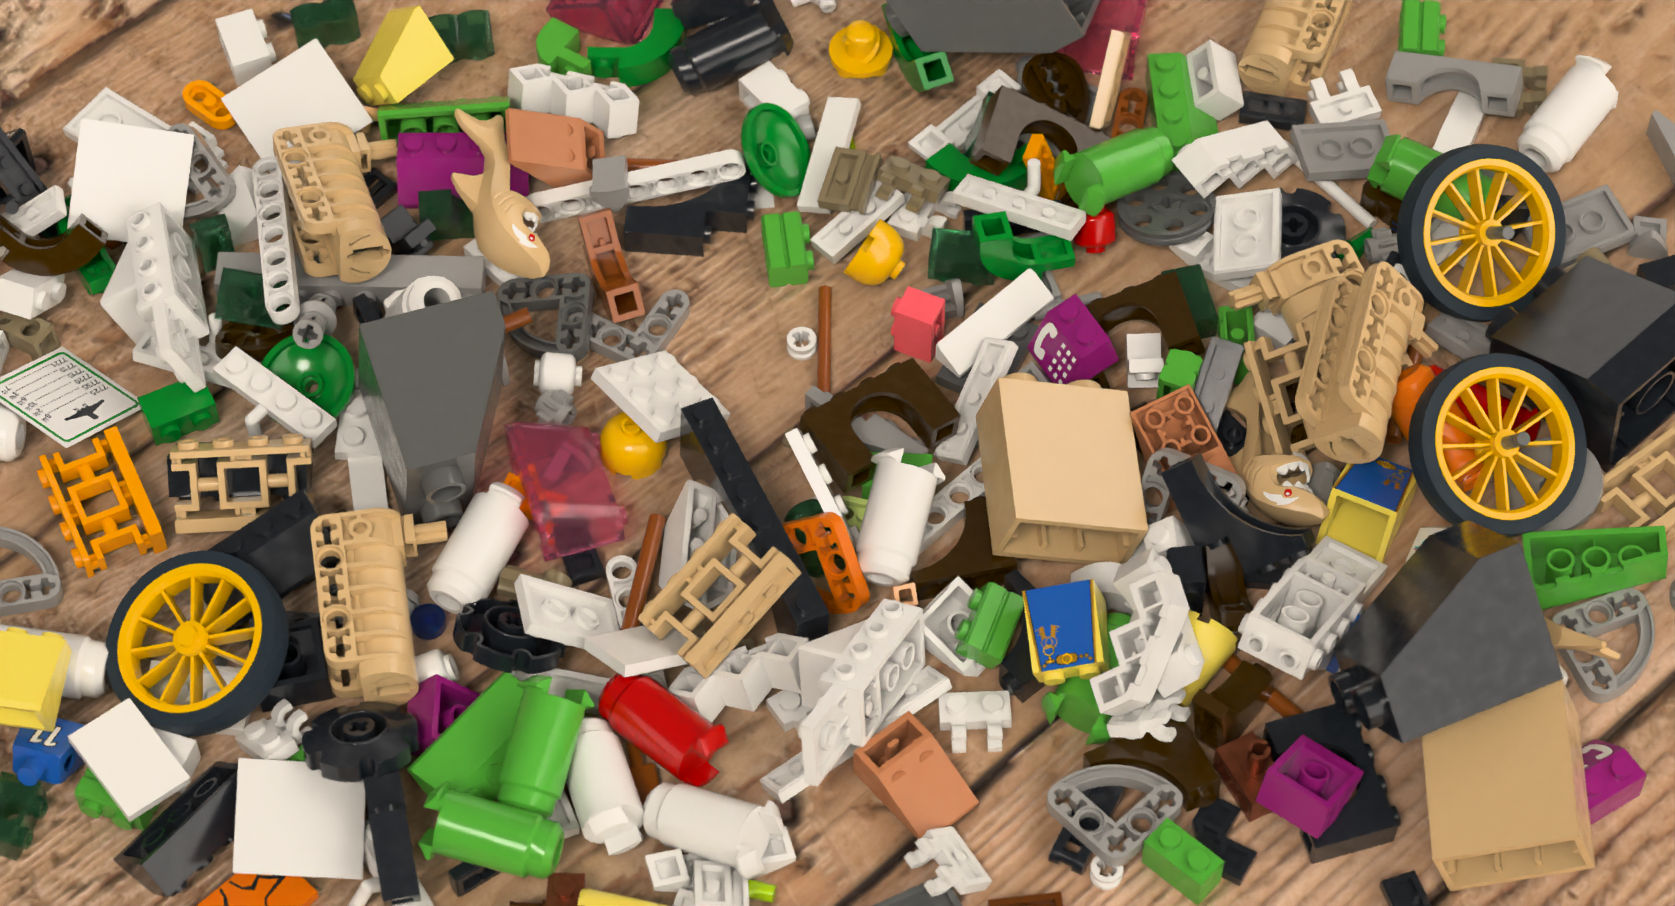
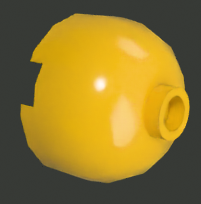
M879 219L843 273L853 280L869 286L882 284L888 277L895 280L906 264L901 261L904 253V243L900 234L891 225Z
M624 411L619 412L607 421L601 430L599 453L603 465L612 474L616 475L617 472L622 475H631L632 479L637 480L648 477L661 468L662 460L666 456L668 448L667 440L655 443Z

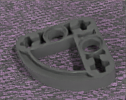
M583 273L547 275L535 279L516 278L507 280L499 287L497 302L502 317L524 307H527L528 311L559 309L555 342L538 338L527 332L523 327L508 332L512 340L522 350L539 359L546 352L572 354L576 362L587 355L590 345L595 296L594 287L587 275ZM544 288H554L553 293L549 297H538ZM575 312L583 313L579 321L574 323L567 322L571 314ZM571 334H574V337H575V339H576V341H577V343H574L573 346H572V340H573V338H572Z

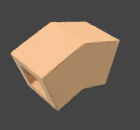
M905 582L901 585L890 587L891 600L900 602L901 598L908 597L909 600L901 601V603L912 606L918 605L914 582Z

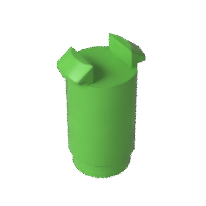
M1151 126L1144 129L1136 128L1071 155L1066 150L1061 151L1055 159L1053 169L1054 184L1058 185L1064 182L1068 194L1079 205L1078 209L1086 211V214L1094 217L1100 213L1104 205L1158 183L1162 177L1168 175L1174 165L1172 161L1175 157L1174 148L1169 138L1158 128Z
M1399 134L1388 135L1385 137L1381 149L1375 157L1367 179L1373 188L1380 186L1381 192L1403 201L1405 193L1416 175L1425 165L1443 153L1405 136L1401 140V135ZM1479 169L1485 205L1493 178L1484 175L1482 170ZM1464 174L1454 180L1452 184L1472 209L1467 174ZM1443 192L1434 210L1464 221V217L1447 194Z
M1116 612L1107 614L1110 670L1120 665L1109 632L1128 624L1132 616L1129 613ZM1079 676L1065 678V682L1059 684L1054 694L1048 692L1042 698L1041 708L1050 725L1058 715L1072 727L1089 733L1085 745L1105 744L1111 739L1106 725L1113 715L1100 713L1089 679H1080Z
M533 675L518 682L517 685L524 690L498 779L500 789L497 802L540 813L547 819L553 816L556 801L562 797L585 710L593 709L594 703L585 689H566L564 698L548 694L552 677Z
M450 781L444 782L430 792L423 807L440 812L435 829L429 828L418 842L427 860H431L437 854L521 878L532 876L545 879L555 872L562 854L565 838L564 831L558 822L545 819L542 814L451 790Z

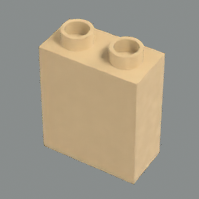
M1012 373L1002 378H997L976 414L993 555L1081 564L1098 562L1124 564L1128 562L1148 532L1134 431L1129 414L1131 411L1128 391L1103 389L1099 383L1092 380H1077L1067 385L1038 382L1033 375L1028 373Z
M1562 679L1422 736L1432 860L1450 891L1595 868L1578 712Z

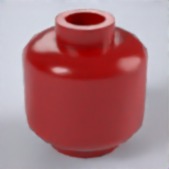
M1104 205V208L1097 216L1093 217L1086 214V222L1074 236V243L1077 246L1086 248V253L1105 252V246L1114 243L1116 239L1114 213L1106 209V205Z

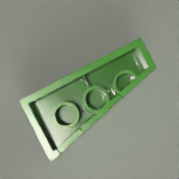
M1665 526L1537 531L1522 534V550L1542 610L1666 578L1668 549Z

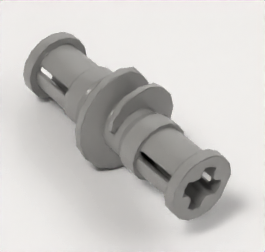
M317 292L310 296L308 301L300 304V313L293 320L295 327L292 334L298 346L305 349L315 348L321 343L323 334L330 336L334 332L337 324V304L332 295Z

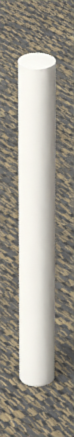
M1285 140V142L1296 154L1294 146L1291 145L1287 140ZM1298 159L1293 164L1303 172ZM1332 180L1314 181L1364 227H1375L1377 219Z

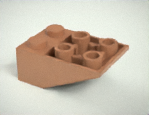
M512 108L505 110L508 163L554 188L592 180L593 159L605 158L602 130L580 118Z
M1190 384L1129 413L1146 465L1152 454L1161 448L1167 447L1190 456L1201 453L1205 462L1237 474ZM1167 457L1157 461L1162 465L1161 471L1170 467ZM1155 488V489L1157 490V492H1158V494H1159L1161 500H1162V499H1163L1162 493L1160 492L1159 489ZM1171 498L1167 510L1168 513L1177 509L1173 498Z
M907 711L868 740L864 747H859L853 751L854 773L917 839L922 838L927 830L951 826L979 804V801L934 736L910 711Z

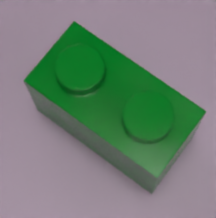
M176 382L137 397L142 416L156 446L163 443H173L179 440L181 436L194 431L206 430L213 424L220 422L215 401L207 384L206 388L194 393L185 382Z

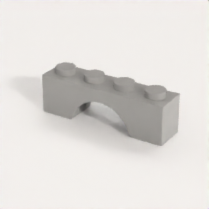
M1395 51L1385 78L1387 101L1419 105L1425 98L1436 92L1459 90L1472 95L1479 102L1482 113L1509 117L1515 116L1523 92L1521 66Z

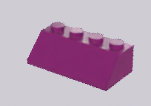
M465 132L398 133V206L402 204L405 209L468 208L457 193L451 181L452 173L471 176L483 174L485 158L479 146ZM504 132L505 142L507 144V135L506 132ZM510 164V190L527 197L530 195L531 175Z

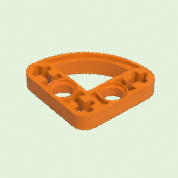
M824 512L781 523L797 554L817 551L832 593L818 587L816 588L831 614L853 613L867 604L870 597L869 589L845 523L838 514ZM824 527H830L831 532H826ZM796 528L801 529L805 533L806 544L800 543L795 537ZM836 543L837 546L831 549L830 545ZM835 554L840 555L844 559L845 570H841L835 565ZM846 576L849 577V579H847V580H845V581L842 580V579L845 578ZM848 593H854L855 597H850Z

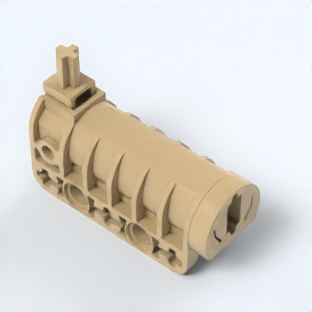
M1266 0L1238 64L1237 70L1242 82L1257 93L1284 97L1287 89L1307 95V92L1312 90L1309 84L1310 80L1324 77L1355 0ZM1307 69L1312 70L1311 79L1307 83L1302 82L1301 80L1305 77Z
M338 122L286 127L275 131L273 134V152L287 187L292 238L305 273L313 277L339 275L340 281L348 283L363 282L377 276L389 263L391 245L362 173L371 172L372 160L397 157L396 139L367 142L364 132L354 135L350 127ZM286 141L293 144V147L288 148ZM293 160L301 161V163L294 164L288 162ZM306 240H316V241H318V242H316V243H310V244H309V243H305V242H303V241H306ZM319 256L320 264L314 261V257Z
M1339 239L1332 240L1286 256L1267 267V270L1255 273L1248 286L1227 293L1229 298L1228 304L1235 311L1258 304L1261 312L1270 309L1273 316L1281 313L1295 342L1300 340L1295 324L1304 323L1306 318L1316 315L1325 281L1337 276H1343L1357 281L1360 286L1365 271L1349 243ZM1334 250L1337 254H1344L1345 257L1342 263L1339 258L1333 259L1331 257ZM1344 267L1345 271L1340 274L1341 269ZM1331 315L1332 324L1335 326L1334 318ZM1307 350L1301 352L1304 360ZM1405 352L1403 357L1402 370L1413 365L1407 352Z
M1379 262L1369 266L1367 271L1363 273L1360 287L1357 284L1353 285L1343 276H1337L1325 281L1295 396V405L1299 415L1315 429L1313 437L1315 446L1326 456L1345 463H1368L1376 460L1382 454L1387 434V424L1391 416L1392 403L1396 395L1397 382L1401 374L1402 361L1407 346L1411 345L1424 358H1430L1432 352L1438 349V344L1423 331L1426 317L1422 314L1424 300L1421 293L1387 262ZM1331 315L1334 318L1335 326L1332 324ZM1318 370L1321 375V381L1317 377Z
M370 508L318 516L311 524L310 533L325 660L328 664L332 692L340 698L364 696V702L376 701L397 706L402 705L412 699L419 689L403 566H407L406 557L418 556L417 545L448 541L446 521L414 525L413 514L400 516L399 512L386 508ZM323 527H330L332 544L325 545L322 533ZM329 556L337 557L340 560L334 568H325L321 565V562ZM330 585H337L338 596L330 595ZM336 616L343 618V627L340 629H336V623L334 622ZM337 645H344L345 656H337ZM348 669L351 680L350 686L343 687L341 670Z

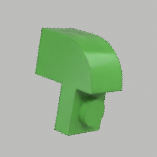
M552 17L541 29L536 39L538 63L551 66V72L566 75L568 71L592 76L591 60L578 54L581 50L579 30Z

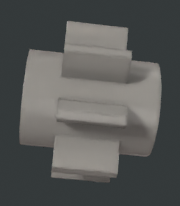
M1387 227L1372 229V238L1364 240V252L1368 263L1386 262L1391 250L1398 252L1397 233L1392 234L1391 229H1387Z
M563 389L559 392L556 390L544 392L537 400L534 408L537 413L536 416L540 418L537 424L549 432L552 429L556 431L559 428L561 430L567 429L577 414V409L572 404L574 397Z

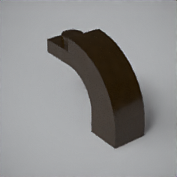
M83 213L64 233L52 238L30 236L0 214V247L4 246L6 248L1 261L27 274L55 276L74 271L88 263L104 247L108 237L106 231Z
M1230 540L1228 543L1213 550H1210L1209 546L1206 545L1201 549L1207 580L1205 587L1211 619L1219 622L1232 633H1239L1238 628L1242 619L1254 609L1247 597L1243 568Z

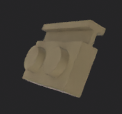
M835 147L817 199L819 208L851 213L852 210L865 215L877 179L878 170L883 162L881 153L870 155L867 154V151Z

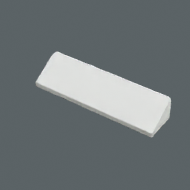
M1027 269L936 344L935 358L960 378L972 368L985 337L1002 340L1008 339L1053 302L1054 297L1032 269Z

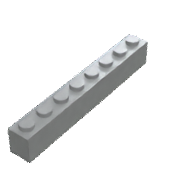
M218 252L214 279L218 304L236 306L239 304L260 305L265 303L260 253ZM294 253L299 304L308 301L314 293L323 292L333 296L337 307L353 306L352 298L365 293L370 303L376 302L379 307H384V300L394 292L406 289L418 278L426 276H440L453 282L460 291L462 298L485 293L487 275L484 256L391 255L389 263L377 276L363 282L348 283L340 281L339 275L313 277L306 274L298 253ZM319 256L314 257V261L317 264H320ZM279 258L273 261L271 265H277L283 262L285 258ZM281 281L275 284L273 288H280L288 281Z

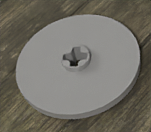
M1545 437L1537 439L1535 441H1551V437ZM1552 446L1521 448L1520 452L1550 469ZM1588 448L1584 475L1574 498L1559 516L1532 532L1573 530L1583 524L1594 513L1602 497L1604 479L1596 457ZM1516 463L1534 493L1537 494L1546 479L1523 465ZM1507 473L1510 510H1514L1523 506L1526 502Z

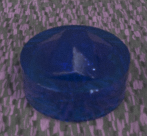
M431 603L422 604L414 609L410 617L412 631L421 639L432 640L438 638L446 629L445 613L438 605Z

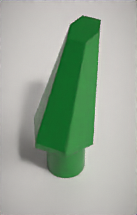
M1372 227L1346 240L1354 249L1358 259L1364 253V240L1372 238ZM1336 253V258L1342 261L1345 257L1344 254Z

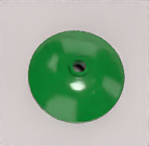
M762 103L751 108L743 120L741 129V148L749 171L765 190L777 197L792 198L799 195L811 158L810 149L803 131L795 119L785 109L776 104Z
M323 334L321 343L311 349L298 346L293 339V335L276 344L261 364L335 419L346 409L355 391L356 368L350 353L338 340L326 334ZM318 384V389L313 393H309L310 388Z

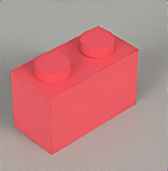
M908 286L902 298L897 297L891 310V316H894L891 328V335L894 336V350L931 363L936 355V344L944 338L945 299Z

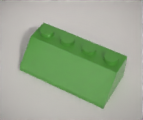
M1180 52L1148 54L1145 81L1151 125L1158 128L1169 138L1174 148V156L1176 157L1183 146L1191 144L1198 138L1217 134V120L1194 106L1185 55ZM1174 164V165H1173V169H1172L1171 171H1180V170H1179L1178 167Z
M492 96L478 99L381 105L377 111L381 140L396 139L398 145V133L464 132L454 117L456 109H460L468 115L483 121L500 115L503 117L504 132H506L505 110L511 108L510 96Z
M503 672L407 768V771L427 796L446 781L451 782V790L492 801L498 796L500 789L498 779L524 690L517 686L520 681L513 675Z

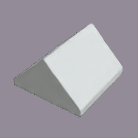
M238 165L230 174L236 185L235 197L231 203L218 211L231 247L259 239L252 169ZM221 184L214 195L223 196L222 188L225 185ZM275 191L266 194L264 198L275 195ZM274 213L266 220H272L278 217L280 213Z

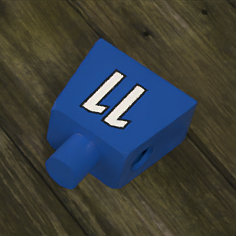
M57 718L54 732L20 728L13 743V771L17 774L19 781L26 786H33L38 780L56 785L62 784L85 763L68 739L69 735L85 725Z

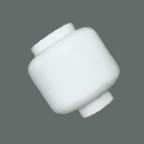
M546 352L541 356L540 360H535L533 386H538L541 394L546 391L552 392L553 390L559 392L563 389L572 395L574 386H581L583 366H576V359L572 354Z
M434 649L415 656L418 683L435 674L453 682L460 679L457 664L450 653L445 654L441 649Z

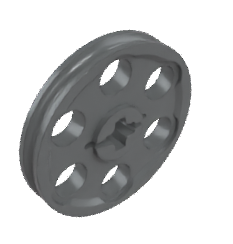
M1171 171L1168 175L1162 177L1158 183L1118 199V222L1128 236L1139 242L1155 246L1183 244L1203 235L1214 223L1215 193L1212 191L1205 198L1199 193L1194 195L1183 194L1188 190H1197L1182 172ZM1163 185L1167 187L1163 190L1152 189L1154 186ZM1132 201L1143 202L1142 204L1137 206L1128 205V203ZM1197 210L1206 212L1205 214L1199 216L1190 214L1193 211ZM1141 221H1146L1150 223L1149 225L1142 227L1135 225L1136 223ZM1172 226H1178L1182 228L1178 231L1166 230L1167 228Z

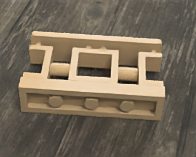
M1316 315L1306 318L1304 323L1295 324L1300 340L1276 350H1274L1271 338L1265 336L1258 338L1256 341L1250 340L1243 343L1246 351L1243 353V360L1248 371L1252 372L1255 381L1253 393L1257 402L1262 404L1265 417L1262 418L1263 427L1267 435L1271 436L1275 449L1272 450V454L1292 455L1293 452H1298L1306 456V450L1316 447L1313 442L1315 429L1299 413H1293L1285 387L1300 380L1302 369L1297 353L1307 350ZM1284 359L1288 374L1271 379L1267 362L1273 363ZM1318 370L1317 377L1321 381V375ZM1303 423L1308 439L1291 444L1286 426L1293 427ZM1297 466L1295 471L1289 469L1287 473H1297L1299 472V467Z
M1675 421L1664 430L1660 437L1655 440L1653 438L1647 440L1636 454L1630 458L1628 456L1623 457L1617 462L1611 472L1606 475L1603 474V493L1600 503L1596 508L1602 514L1610 507H1616L1632 523L1628 527L1665 526L1667 542L1675 537V493L1665 499L1647 481L1662 470L1675 481V458L1669 453L1675 448ZM1628 481H1630L1628 487L1637 494L1632 500L1619 489ZM1647 505L1660 516L1650 525L1651 518L1642 510Z
M291 433L282 436V439L268 440L266 435L250 436L247 438V441L234 442L232 437H219L213 439L212 443L200 444L198 439L179 440L177 442L178 445H173L169 452L170 459L172 460L171 472L189 471L191 500H177L174 505L176 512V534L238 531L273 508L269 507L271 504L270 488L288 487L289 497L298 492L296 465L312 463V438H303V434ZM296 453L288 454L286 458L287 473L269 474L268 456L265 454ZM220 457L216 462L218 477L200 478L198 459H190ZM259 467L261 496L229 498L227 469ZM201 491H219L220 510L200 511L202 507ZM306 493L318 508L316 505V493Z
M734 513L718 524L712 536L703 546L698 547L693 552L691 559L678 573L670 577L665 588L655 599L650 600L645 605L643 612L638 616V620L660 640L672 628L683 635L688 641L677 654L705 679L708 678L801 574V571L794 563L774 546L762 559L750 551L746 546L754 539L756 534ZM734 548L742 556L728 570L720 562ZM752 565H755L762 572L747 586L740 578ZM722 575L736 588L712 612L698 599ZM687 601L694 609L680 623L673 615ZM706 617L714 625L699 639L692 631Z

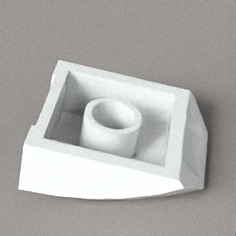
M957 576L923 609L925 649L964 676L978 677L986 667L955 651L959 640L954 638L961 621L963 619L967 620L971 609L967 608V603L973 592Z

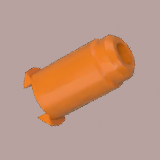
M1414 364L1401 371L1398 378L1391 417L1407 442L1410 421L1415 405L1427 385L1436 377L1432 369L1427 365ZM1454 401L1449 412L1468 422L1460 407ZM1444 422L1442 445L1472 444L1475 442V438ZM1474 449L1443 450L1450 474L1476 457ZM1483 462L1478 463L1454 480L1464 493L1474 488L1483 467Z

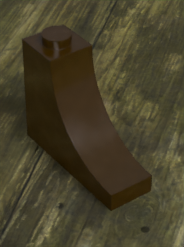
M978 496L972 500L964 501V529L955 547L944 558L931 566L911 572V581L915 583L918 601L935 598L957 576L974 591L976 588L980 590L988 582L1002 586L1004 585L1005 576L1012 570H1017L1015 557L996 556L992 553L986 496Z
M1243 660L1230 677L1213 692L1208 694L1199 689L1192 698L1195 738L1214 751L1216 748L1239 738L1274 692L1272 674L1258 663L1252 665Z
M1170 718L1166 724H1163L1165 727L1176 728L1177 735L1172 742L1160 741L1154 738L1150 732H1146L1142 738L1126 739L1122 737L1083 753V769L1098 765L1116 764L1141 768L1161 776L1180 790L1183 797L1182 806L1187 812L1198 807H1208L1214 803L1216 798H1219L1220 777L1185 721H1176Z

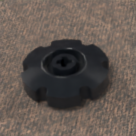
M1280 188L1282 193L1281 259L1332 240L1339 239L1345 241L1346 228L1341 214L1330 212L1331 202L1328 199L1307 189L1297 188L1294 193H1286ZM1335 250L1331 255L1333 259L1336 258Z
M484 598L474 603H467L463 606L462 613L457 614L453 629V639L461 651L472 654L473 660L479 664L507 673L522 671L526 674H536L549 671L558 666L559 658L564 657L567 646L559 642L526 634L518 600L513 599L499 601L495 598Z
M376 701L360 702L359 705L352 707L342 705L328 710L311 722L312 730L305 731L302 735L304 760L310 770H321L323 778L339 782H361L366 777L377 776V778H381L385 774L394 773L411 762L410 753L418 751L420 747L418 725L414 716L411 713H400V708L397 705Z

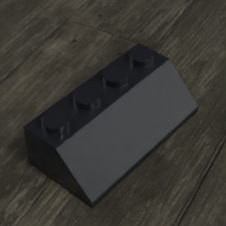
M296 453L265 454L268 456L269 474L287 473L286 458L288 454ZM168 455L169 497H179V500H191L189 471L171 472L172 460L170 455ZM220 457L190 458L198 459L200 478L218 477L216 462ZM313 461L311 464L296 465L298 491L301 489L305 493L310 491L312 487ZM259 467L227 469L229 498L234 496H261ZM270 488L271 495H282V499L285 500L289 497V488ZM201 491V497L213 496L214 501H220L219 491Z
M301 489L207 551L223 552L250 564L267 578L280 598H283L315 577L310 527L313 520L318 516H322V514L304 490ZM323 527L322 533L325 545L332 544L330 528ZM329 556L322 560L321 565L329 568L340 560L337 557ZM219 583L203 584V599L207 605H209ZM233 588L220 616L245 598L240 590ZM252 610L225 630V632L232 631L253 617Z
M216 761L113 859L117 865L155 895L169 897L181 892L187 885L186 880L195 871H200L208 866L213 860L212 855L221 846H226L234 841L238 764Z

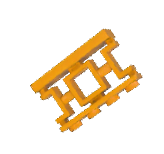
M117 426L104 430L105 439L99 440L98 437L91 439L96 453L65 465L59 452L52 454L53 458L47 460L45 454L38 456L42 468L36 470L41 485L43 489L50 487L53 495L47 498L55 516L62 515L64 521L60 522L59 526L66 542L73 541L75 548L71 549L70 552L77 569L84 567L88 578L95 576L93 570L100 567L101 571L107 569L103 554L134 542L140 556L146 554V549L151 547L154 554L168 549L162 528ZM107 453H111L122 478L121 482H117L113 471L95 477V471L109 467L106 457ZM56 472H59L63 483L79 477L82 479L81 483L67 488L70 497L68 502H65L54 476ZM112 490L118 506L87 517L80 501ZM128 506H134L146 534L141 535L136 524L118 530L117 524L132 519ZM80 524L86 536L104 530L105 533L104 536L90 541L94 554L89 556L76 528Z

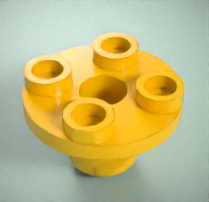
M865 20L854 21L847 27L839 30L829 44L830 61L837 74L843 78L882 76L887 72V67L891 63L893 56V46L888 35L877 28L876 25H872Z

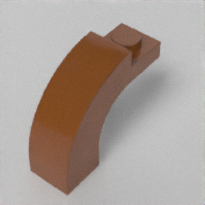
M607 207L577 216L584 243L582 246L589 271L609 319L613 323L645 315L638 282L633 279L626 265L611 209Z

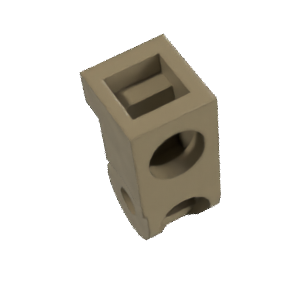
M4 312L0 317V330L4 332L10 347L29 354L32 361L58 349L61 345L50 322L38 317L30 320Z

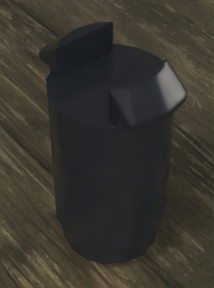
M759 0V3H754L750 10L726 17L683 39L682 44L670 49L667 59L684 93L694 96L704 90L711 91L782 55L783 52H785L786 56H789L794 41L774 1Z

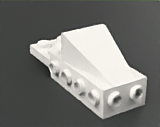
M158 202L125 219L128 242L100 303L104 310L136 344L146 331L154 332L158 343L155 346V351L163 364L168 363L172 367L180 383L185 382L195 393L206 388L198 339L210 334L194 240L162 203Z
M1326 535L1309 555L1298 559L1291 568L1288 567L1278 583H1274L1268 594L1264 598L1259 599L1252 612L1244 616L1238 628V632L1242 636L1237 648L1300 680L1310 670H1326L1334 654L1333 648L1338 644L1339 638L1342 639L1348 632L1351 623L1354 622L1357 615L1362 614L1365 605L1361 603L1383 579L1388 566Z
M884 598L867 620L804 643L798 648L802 706L813 708L808 717L802 719L798 729V736L802 742L800 764L804 769V782L806 784L818 787L850 744L864 747L926 665L923 608Z

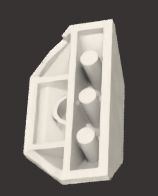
M690 479L685 483L665 524L658 583L662 590L667 585L670 577L678 573L691 559L693 552L698 547L703 546L712 536L718 524L729 517L721 504L722 498L714 489ZM733 548L720 562L728 570L736 562L737 551ZM720 575L698 600L710 610L720 605L733 591L734 585ZM687 601L683 603V605L694 609Z

